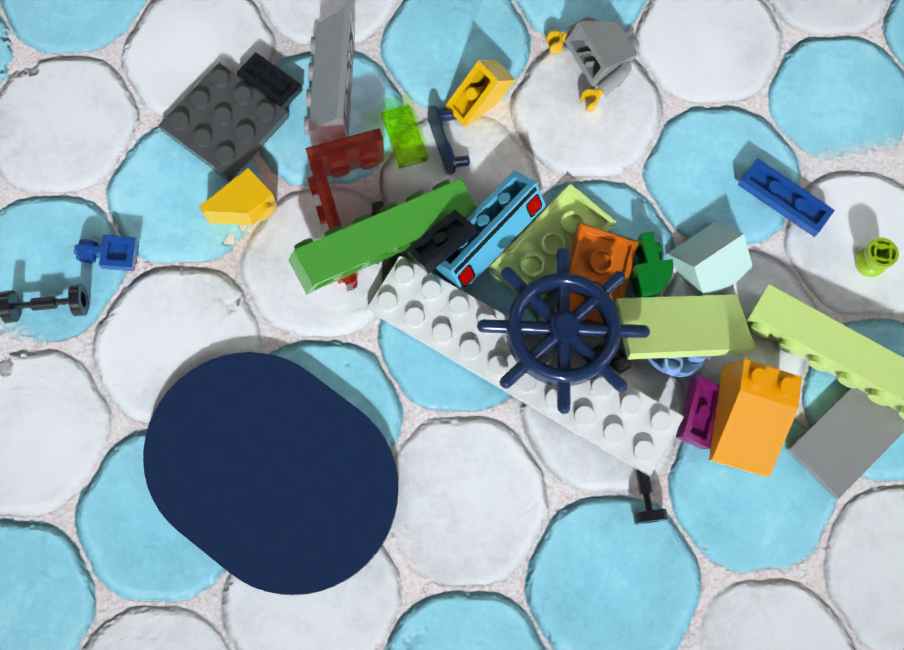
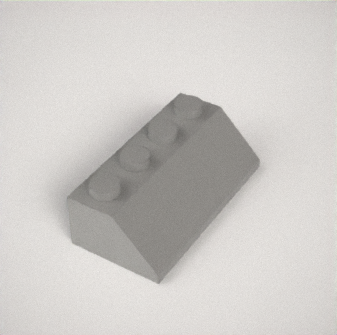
M344 8L317 24L316 37H311L310 50L311 55H314V63H309L308 78L309 81H312V89H307L306 106L310 108V116L304 117V134L309 135L311 146L348 148L355 49L351 8Z

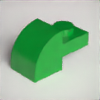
M641 233L637 239L638 246L636 250L639 264L634 266L630 274L634 298L657 297L672 276L673 259L660 261L662 259V248L660 243L655 241L654 233Z

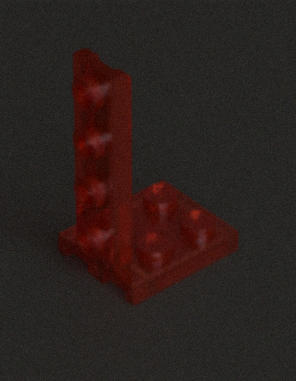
M380 128L305 148L312 173L311 177H307L312 196L318 194L321 205L316 206L320 224H327L328 229L341 226V222L327 177H343L349 174L350 170L361 167L363 170L377 167L379 162H383V137ZM356 273L339 280L338 284L345 283L347 291L356 289L358 285Z

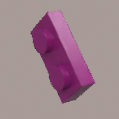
M700 375L691 377L682 411L684 418L678 427L676 438L702 450L710 449L719 384Z

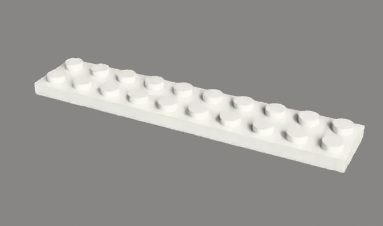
M402 256L398 258L366 308L373 315L648 476H651L684 418V416L629 385L625 392L616 391L600 374L585 383L570 386L571 408L567 414H561L557 410V386L543 383L527 373L510 388H502L499 383L500 378L517 363L510 352L506 333H482L477 329V323L483 319L507 320L508 316L432 273L427 274L420 266ZM522 334L524 343L529 351L544 338L537 334ZM553 347L540 361L548 366L557 368V347ZM570 352V369L588 364L587 361Z

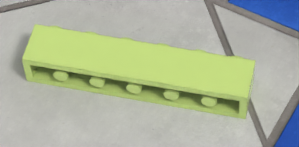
M770 284L766 287L746 320L751 333L757 337L772 340L779 344L778 346L782 351L790 355L797 354L806 359L812 368L822 372L827 371L838 377V381L844 386L860 389L868 394V398L871 401L893 408L904 419V357Z

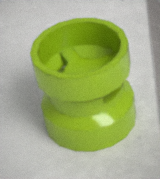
M876 238L857 253L854 260L855 267L858 272L866 277H877L897 262L899 251L891 240Z

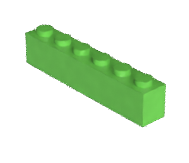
M448 179L436 184L432 188L433 191L426 194L423 191H418L410 195L405 203L397 205L396 202H392L381 208L379 214L372 217L369 214L361 215L351 222V226L344 229L341 226H336L323 234L324 237L313 241L312 238H307L297 243L288 261L306 295L405 251L454 209L467 219L477 209V206L463 180L458 179L451 183Z

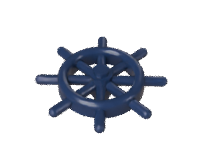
M565 247L557 250V273L544 275L529 284L512 268L505 267L502 269L501 276L518 293L511 305L507 320L483 319L477 323V329L482 333H506L510 352L517 363L500 378L499 383L502 388H510L525 373L543 383L557 386V410L561 414H567L571 408L570 386L585 383L599 374L616 391L622 393L628 389L627 382L609 363L617 352L621 337L646 338L650 334V329L646 325L621 324L617 307L609 295L624 282L625 274L622 271L614 272L599 286L586 277L570 273L569 250ZM557 291V313L540 297L541 295ZM570 292L585 298L572 312H570ZM531 305L546 321H521V318L527 306ZM595 308L603 320V323H580ZM522 334L546 335L530 351L522 338ZM581 336L605 337L601 352L598 354ZM570 345L588 364L570 369ZM553 347H557V368L548 366L540 361Z

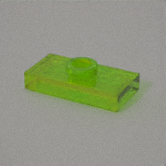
M407 104L381 112V118L398 168L401 169L428 161V155L410 105Z

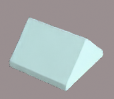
M717 222L712 223L666 254L668 260L673 259V266L697 296L718 295L754 270L744 234Z

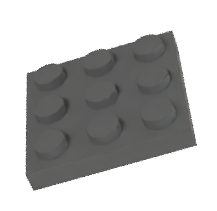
M219 62L159 124L162 132L230 182L285 123L289 116L286 110Z

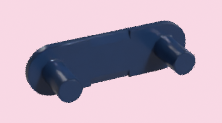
M430 106L427 116L445 171L449 175L454 174L456 167L469 166L470 159L468 155L455 157L450 142L446 138L443 122L453 120L452 110L438 111L436 106Z

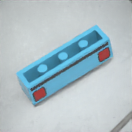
M514 170L467 218L474 224L478 233L435 268L441 279L465 291L545 208L546 205L536 181Z

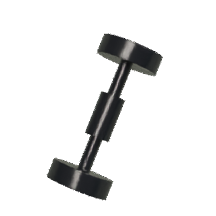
M71 284L68 290V298L57 299L56 296L31 298L29 302H20L14 290L1 291L0 317L4 323H14L19 321L21 309L31 308L32 311L57 309L58 305L69 304L73 316H86L89 309L87 290L83 284Z
M635 470L639 494H643L646 511L633 514L634 524L639 525L668 520L667 509L653 510L650 493L653 490L650 476L640 470Z

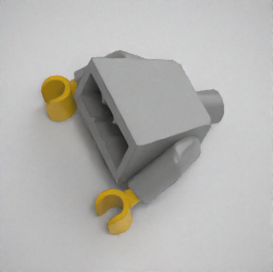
M585 17L564 28L565 32L563 33L556 30L549 32L546 41L547 45L553 43L550 46V53L553 55L562 52L564 48L563 42H565L591 86H598L596 90H585L580 100V103H582L587 98L593 99L594 102L587 107V112H592L597 108L599 98L602 95L606 97L625 81L632 69L631 63L636 58L640 45L635 36L627 37L620 24L616 21H600L592 17Z

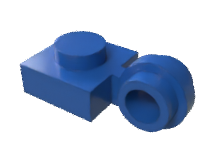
M103 235L102 247H100L96 241L80 239L78 244L74 246L73 253L76 255V260L83 263H96V258L100 257L99 266L102 269L134 271L139 241L136 237Z

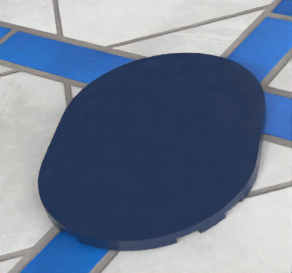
M255 352L234 353L209 360L189 371L168 390L155 409L148 425L143 449V466L148 490L158 510L179 533L230 574L254 588L280 595H306L335 587L359 573L375 557L392 528L398 504L399 485L395 461L386 439L378 427L363 412L309 371L290 360L276 355Z

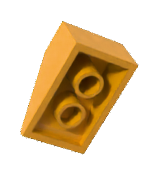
M745 358L723 365L709 461L760 476L770 477L798 410L802 377Z

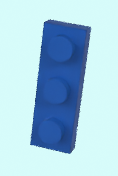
M758 158L738 183V186L813 237L821 231L835 211Z

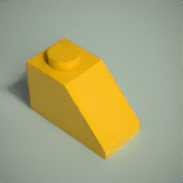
M478 60L445 107L448 110H452L453 116L466 127L498 104L516 79L497 60Z
M247 168L201 204L199 208L209 223L254 225L259 220L267 219L277 205L273 193Z

